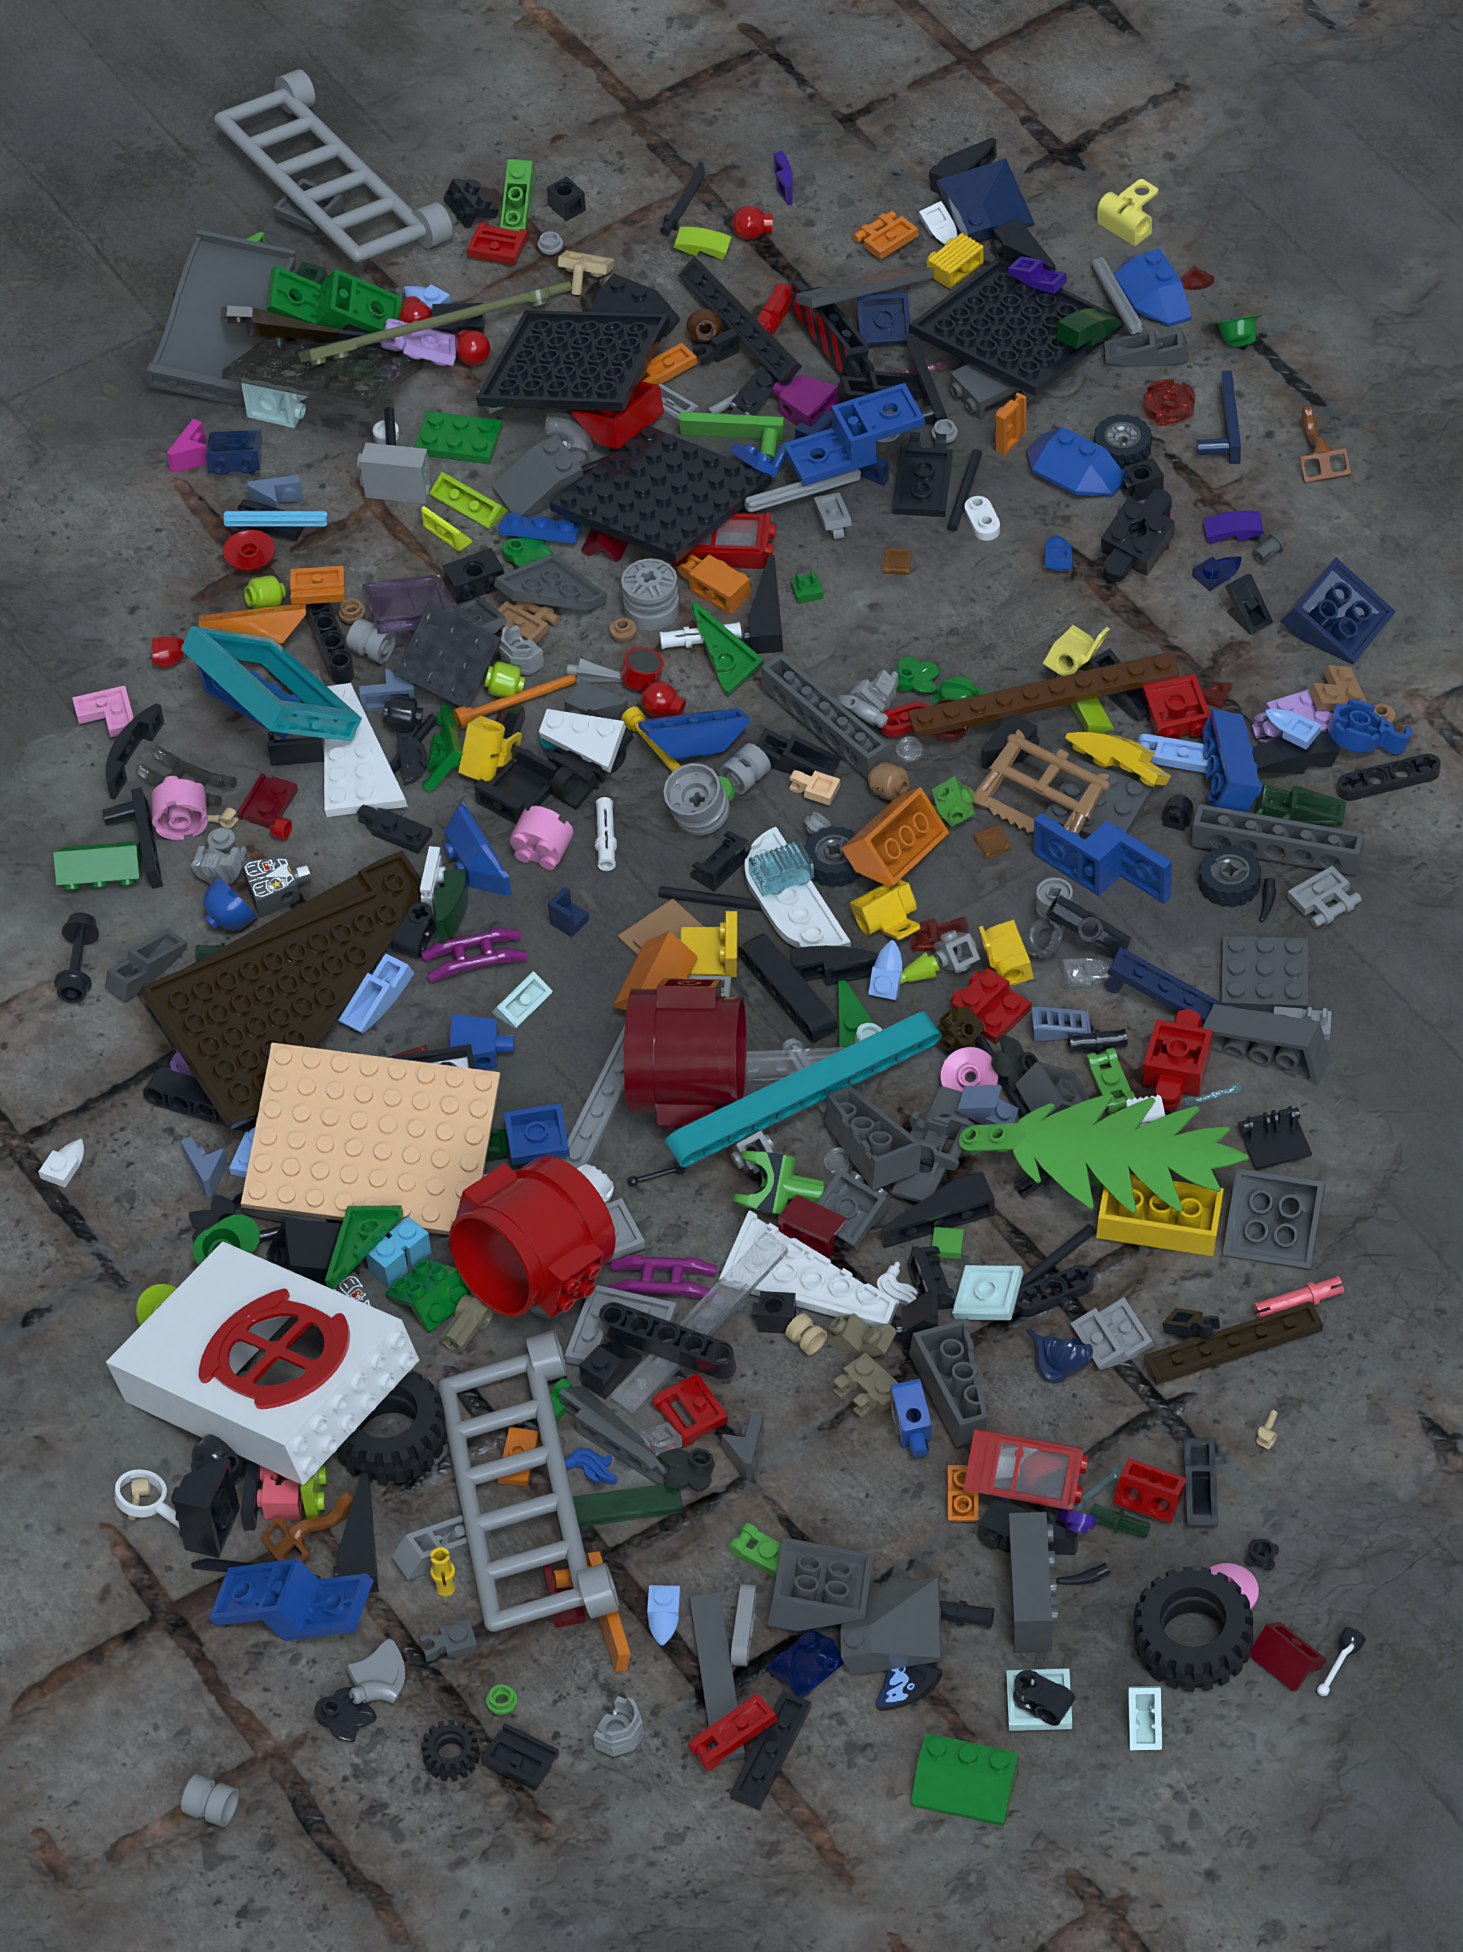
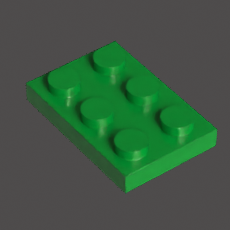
M427 411L414 448L427 449L428 457L491 464L503 428L502 420Z

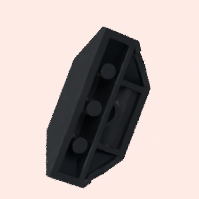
M614 273L593 283L580 298L585 312L669 314L670 324L663 337H667L680 322V317L657 290Z

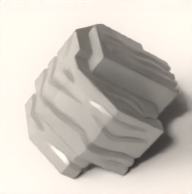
M517 625L510 629L508 626H505L502 630L500 642L501 662L520 667L521 675H531L544 667L543 650L529 638L526 641L522 639L521 630Z
M883 669L879 671L873 682H869L868 679L855 682L854 688H852L849 695L855 696L882 710L881 713L889 709L896 695V689L899 685L898 673L893 671L889 675Z
M209 845L207 851L205 846H199L191 867L198 878L208 882L210 885L218 877L227 885L232 884L240 873L247 849L242 847L240 851L238 847H232L230 854H225Z
M618 1696L614 1702L615 1709L613 1715L607 1713L600 1721L593 1735L596 1750L614 1757L630 1753L639 1746L644 1737L643 1722L634 1699L629 1697L624 1699Z

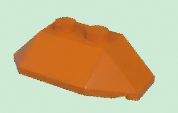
M306 604L199 615V627L270 637L280 644L284 643L306 615Z

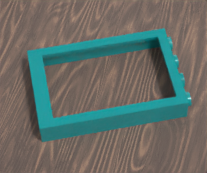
M191 626L181 650L267 729L280 733L352 741L362 718L273 638ZM237 660L261 663L304 703L280 700Z

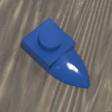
M1059 535L1051 537L1045 543V568L1055 571L1072 568L1071 546Z

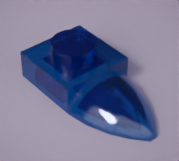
M1212 556L1192 569V577L1207 590L1211 591L1230 579L1238 571L1242 557L1231 556L1216 560Z

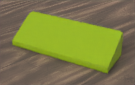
M441 472L429 492V495L488 529L495 525L508 511L500 504L444 472Z
M1098 698L1070 704L1085 732L1106 733L1114 730Z

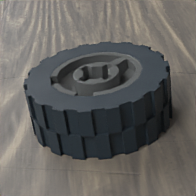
M829 826V828H822L818 832L811 834V837L806 840V846H804V866L811 880L818 882L819 885L835 888V886L843 887L846 884H851L861 876L860 873L854 870L841 849L856 835L854 831L845 829V827Z
M1221 846L1218 849L1211 850L1209 854L1203 857V861L1200 862L1199 889L1203 892V896L1206 899L1208 898L1211 903L1218 904L1221 907L1230 906V908L1238 905L1243 906L1248 901L1251 902L1254 896L1258 894L1261 884V865H1259V860L1253 856V853L1246 851L1242 847Z

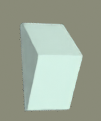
M1129 1687L1130 1750H1162L1161 1687Z

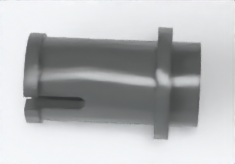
M1279 533L1268 535L1267 540L1252 551L1253 558L1263 565L1277 552L1281 553L1284 550V546H1286L1284 537Z

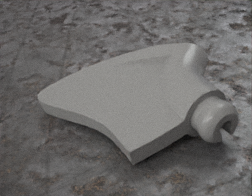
M851 695L835 696V699L846 709L868 724L883 728L887 723L888 717L886 714L881 713L882 710Z
M387 1639L368 1658L347 1666V1671L356 1686L349 1692L350 1699L354 1698L353 1703H368L375 1700H383L392 1704L396 1703L405 1681V1666L401 1653L393 1640Z

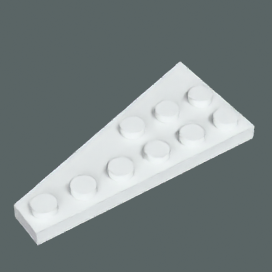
M351 683L327 686L353 709L362 720L351 742L324 738L326 817L355 814L362 805L373 807L376 811L378 808L385 810L408 807L406 799Z
M750 1210L719 1278L720 1286L760 1296V1291L796 1293L797 1307L834 1317L855 1313L870 1327L891 1324L897 1309V1301L869 1283L863 1284L858 1281L851 1272L844 1268L841 1270L832 1265L830 1259L796 1238L790 1239L779 1232L778 1227L759 1220L757 1214Z

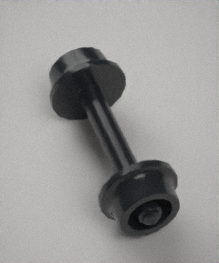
M83 912L73 913L69 916L67 923L63 925V937L73 944L69 970L60 971L54 978L58 997L70 1003L84 1000L86 993L92 987L91 978L81 972L84 945L93 944L98 940L99 929L96 927V919L90 914Z

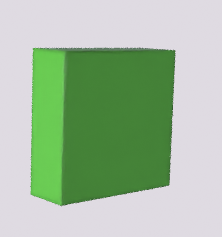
M935 1227L932 1246L939 1247L940 1254H932L931 1256L961 1259L964 1229Z

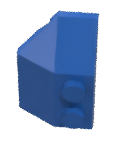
M1160 248L1127 257L1115 271L1114 276L1134 311L1150 319L1160 321L1162 325L1167 327L1192 320L1182 281Z
M1065 427L1041 434L1026 449L1032 473L1075 495H1104L1105 497H1113L1122 487L1121 480L1124 478V473L1107 449Z
M740 708L650 719L638 722V727L673 759L687 760L690 756L700 755L709 757L713 756L714 753L724 752L750 723V717Z
M465 802L458 803L445 830L446 843L443 844V848L447 858L455 861V869L466 868L469 887L504 896L510 895L511 886L508 873L503 868Z

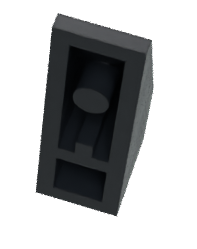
M993 137L944 157L929 172L930 191L941 195L936 183L937 180L992 163L997 158L996 139Z
M1020 219L992 229L993 240L990 242L991 248L1001 259L1011 264L1020 256L1043 260L1044 269L1055 271L1054 262Z
M996 1496L979 1522V1540L989 1548H997L1010 1553L1009 1513H1030V1511ZM1047 1520V1524H1053L1054 1542L1048 1543V1551H1054L1056 1555H1075L1078 1551V1534Z

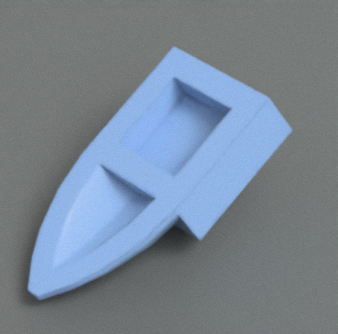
M432 284L427 288L404 286L406 297H418L431 310L432 304H449L451 302L450 294Z
M1282 709L1266 710L1269 720L1283 732L1282 738L1304 749H1307L1320 733V724L1297 713Z
M893 940L883 947L876 959L875 965L872 967L868 995L896 1000L899 996L902 958L899 948Z
M649 1585L648 1622L650 1631L659 1645H664L677 1628L680 1609V1586Z

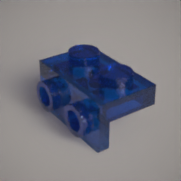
M811 1629L800 1636L798 1641L789 1649L780 1653L766 1668L771 1677L788 1684L795 1696L804 1698L841 1667L844 1662L834 1640Z

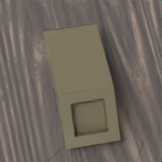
M853 1313L842 1317L839 1316L830 1323L825 1342L828 1345L858 1356L867 1353L870 1357L886 1353L897 1330L890 1323L870 1328L861 1318Z

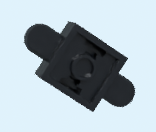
M1154 489L1143 504L1128 497L1101 537V552L1108 555L1104 562V574L1109 580L1121 582L1126 578L1131 569L1148 576L1174 537L1175 521L1167 517L1172 509V497L1166 490Z

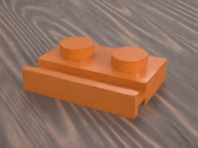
M1020 393L1015 395V401L1010 400L1004 407H1000L995 414L996 452L1004 456L1019 442L1020 435L1026 434V396Z
M344 566L290 569L291 605L345 601Z

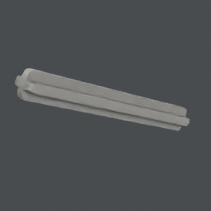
M1102 257L1094 259L1092 261L1093 270L1128 331L1133 335L1137 332L1141 333L1143 330L1142 323L1107 262Z
M859 469L852 470L803 486L800 481L755 494L744 499V507L748 512H754L860 480L861 471Z

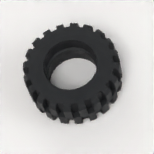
M415 1371L407 1373L335 1451L340 1463L343 1466H347L348 1472L354 1476L368 1472L369 1482L372 1483L373 1480H378V1484L387 1485L388 1481H396V1484L403 1483L405 1478L412 1477L414 1479L422 1475L421 1470H429L435 1464L434 1458L438 1459L444 1450L443 1445L447 1440L444 1406L439 1392L435 1390L430 1380H423L421 1374ZM386 1413H400L414 1420L413 1424L406 1431L393 1437L378 1438L362 1431L370 1420Z
M1193 1566L1183 1567V1571L1178 1573L1173 1569L1166 1572V1578L1161 1579V1577H1157L1151 1581V1590L1145 1588L1140 1594V1602L1136 1603L1133 1620L1135 1648L1137 1655L1141 1656V1664L1148 1671L1152 1669V1677L1157 1681L1162 1682L1165 1679L1167 1680L1168 1687L1177 1689L1178 1685L1183 1686L1187 1692H1195L1194 1688L1203 1687V1691L1212 1690L1215 1683H1219L1222 1686L1230 1682V1674L1237 1676L1243 1670V1663L1248 1662L1251 1655V1647L1253 1646V1612L1250 1610V1602L1247 1595L1241 1594V1587L1236 1582L1232 1581L1229 1584L1228 1576L1221 1572H1218L1217 1575L1211 1574V1569L1201 1567V1571L1193 1570ZM1186 1612H1202L1214 1617L1222 1625L1223 1631L1212 1642L1202 1646L1191 1647L1173 1641L1164 1632V1628L1177 1615Z

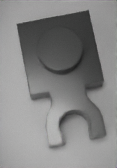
M469 1619L439 1627L440 1635L426 1634L419 1636L422 1648L428 1645L434 1646L432 1649L424 1650L426 1662L435 1660L443 1653H447L448 1659L478 1651Z

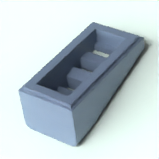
M1031 1007L1034 1042L1067 1039L1069 1034L1091 1033L1088 1011ZM1070 1021V1026H1065L1064 1022ZM1076 1021H1081L1082 1028L1076 1027Z

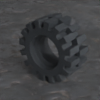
M448 1720L449 1725L444 1726L443 1721L438 1722V1729L432 1725L429 1728L430 1735L425 1733L423 1736L424 1742H421L423 1761L428 1773L431 1771L434 1778L437 1779L441 1775V1780L447 1782L448 1776H452V1782L458 1781L457 1775L461 1774L463 1779L468 1777L467 1770L473 1773L476 1769L475 1764L479 1763L480 1753L477 1736L475 1733L473 1734V1730L469 1725L465 1728L464 1722L459 1721L458 1725L455 1726L454 1720ZM450 1743L459 1744L463 1748L461 1754L454 1758H443L438 1753L442 1746Z

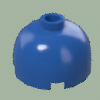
M220 877L206 890L203 906L208 914L204 918L215 929L221 926L227 931H238L249 925L257 917Z

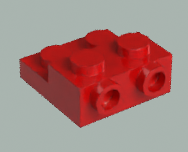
M1196 674L1143 685L1142 692L1150 712V722L1155 736L1179 739L1180 736L1191 734L1193 737L1203 735L1202 729L1210 712Z
M987 967L982 973L976 971L971 976L968 987L964 990L959 988L953 993L951 997V1010L969 1006L985 1026L980 1035H984L987 1040L996 1045L1000 1041L999 1038L1006 1035L1031 1011L1032 1003L1011 990L1010 981Z

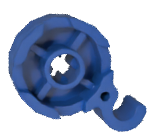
M1349 699L1347 704H1336L1327 728L1328 734L1338 745L1350 751L1361 753L1370 752L1378 746L1383 747V749L1392 754H1402L1405 751L1412 735L1410 727H1406L1403 734L1397 733L1393 729L1391 722L1387 721L1384 716L1380 718L1374 712L1375 707L1364 701Z

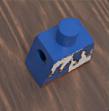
M916 1379L893 1384L890 1388V1412L900 1446L902 1448L910 1447L913 1457L925 1456L930 1452L928 1442L931 1441L932 1425L921 1380Z

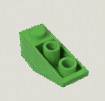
M508 159L500 228L516 231L520 229L526 230L536 180V169L533 161Z

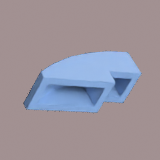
M385 954L372 975L367 973L338 1021L363 1034L391 1007L415 973L408 964Z

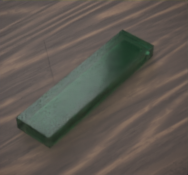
M665 1484L572 1496L579 1527L684 1513L680 1488H672Z

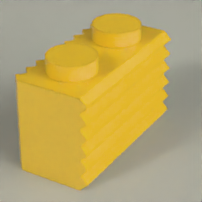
M960 233L954 239H948L944 247L938 252L934 251L928 256L927 267L934 269L933 279L952 289L956 283L958 284L959 281H962L963 278L969 276L973 270H976L977 267L979 268L983 264L984 247L982 244L972 240L971 237L968 238L967 235Z

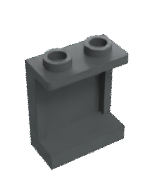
M970 363L950 373L951 384L949 389L952 396L956 399L959 398L965 405L966 410L970 414L973 413L979 420L984 418V409L987 406L1015 392L1026 397L1031 395Z

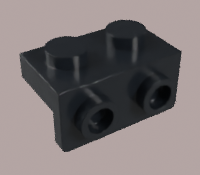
M452 179L445 193L444 201L465 228H471L475 217H497L499 208L478 181L474 179Z

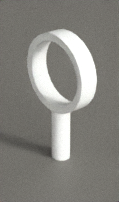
M140 1469L128 1471L119 1477L115 1485L114 1500L121 1511L134 1517H149L158 1513L180 1528L178 1521L175 1519L176 1511L165 1504L167 1488L161 1477L151 1471ZM148 1478V1482L159 1490L161 1497L152 1505L136 1506L130 1504L122 1497L120 1489L135 1479Z

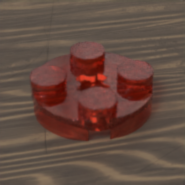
M1174 379L1158 380L1149 385L1146 394L1143 396L1145 413L1154 419L1155 423L1159 426L1181 422L1194 415L1195 393L1187 383L1182 382V385L1174 383ZM1166 399H1169V401H1171V402L1174 401V402H1173V403H1166L1165 400H1166Z

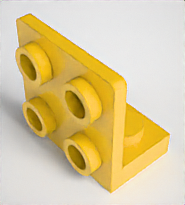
M726 911V922H720V927L681 928V941L697 955L698 959L690 975L737 977V911Z

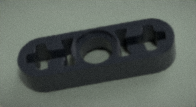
M1075 1265L1020 1288L1014 1309L1022 1317H1033L1083 1296L1093 1289L1094 1273L1088 1266ZM1080 1277V1279L1085 1280V1282L1081 1283L1080 1280H1075V1278ZM1056 1286L1062 1292L1057 1296H1051L1047 1294L1046 1289ZM1027 1299V1301L1032 1302V1304L1028 1305V1303L1026 1302L1022 1303V1300Z

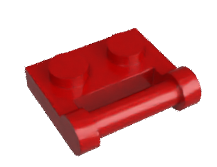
M479 222L467 247V256L515 265L524 245L528 243L529 231L525 229H520L519 231L489 226L486 222Z
M698 1373L659 1392L651 1400L656 1410H661L677 1433V1440L682 1447L690 1446L697 1438L728 1423V1415ZM677 1399L694 1425L687 1428L670 1403Z

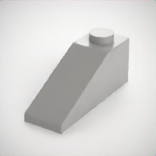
M463 1515L404 1536L394 1551L392 1558L407 1580L431 1571L432 1562L430 1554L435 1548H446L450 1553V1560L469 1550ZM489 1531L485 1532L486 1539L491 1535Z

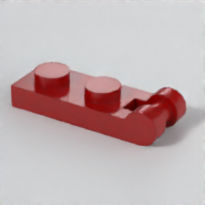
M757 1693L694 1737L689 1742L688 1749L694 1756L701 1758L700 1763L707 1771H711L720 1764L722 1759L775 1723L777 1716ZM715 1742L717 1746L709 1750L708 1745Z

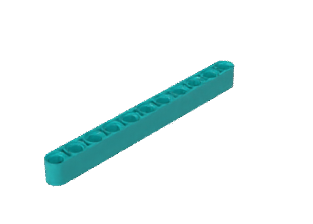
M919 1012L674 1131L666 1138L665 1145L681 1167L690 1166L826 1099L830 1093L853 1086L929 1049L939 1041L942 1034L926 1012Z

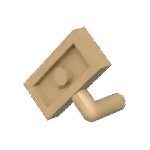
M566 250L559 256L558 266L573 272L571 293L581 295L583 271L590 272L592 276L603 277L614 269V259Z

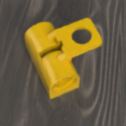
M483 716L477 717L468 723L458 773L476 780L491 781L496 776L497 767L506 765L512 759V752L510 753L512 745L520 747L522 733L517 732L508 739H504L505 727L502 724Z
M899 880L891 887L882 885L849 903L859 928L867 936L880 930L883 934L900 940L921 928L919 923L907 919L908 914L916 911L917 905L909 883L903 880ZM903 928H908V929H906V930H904V931L898 932L899 930H901V929H903Z
M1014 920L995 925L986 931L983 925L978 927L982 946L989 964L995 969L997 974L1010 981V986L1034 979L1031 962Z

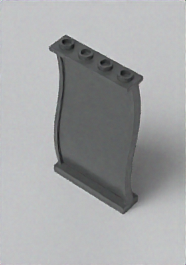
M197 229L196 239L185 263L160 345L153 362L149 363L147 369L148 386L245 407L241 380L245 374L258 376L270 337L249 336L246 323H227V318H221V307L246 306L266 311L271 270L275 266L290 272L295 270V250Z

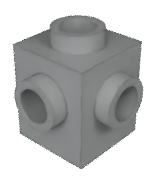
M952 930L941 935V941L933 944L936 950L934 953L935 959L944 970L959 973L969 969L971 963L980 959L976 943L970 936V933H959L956 930Z
M762 1131L731 1146L733 1150L731 1157L738 1169L743 1168L744 1172L753 1169L754 1173L760 1171L756 1166L750 1164L749 1161L740 1159L742 1151H746L748 1147L753 1148L755 1152L774 1153L772 1150L775 1148L767 1134L764 1135Z

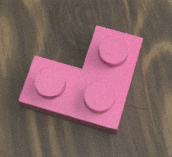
M125 685L72 697L78 723L81 724L105 718L110 737L118 736L134 718Z

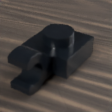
M732 328L711 338L710 345H695L693 353L696 356L700 355L701 365L708 364L713 359L718 363L739 353L738 334Z

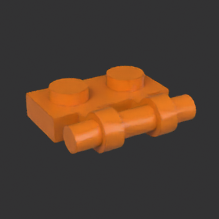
M892 210L886 214L878 215L874 222L869 225H862L859 227L858 232L852 235L856 243L864 240V248L880 260L919 236L916 226L903 216L897 218L896 213Z

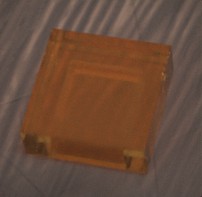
M886 548L883 574L910 575L912 549Z
M1000 825L974 834V841L986 859L1011 850V842Z

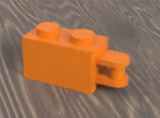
M690 555L685 564H680L677 567L678 573L689 581L690 592L729 615H732L751 597L750 578L711 555H708L703 560Z

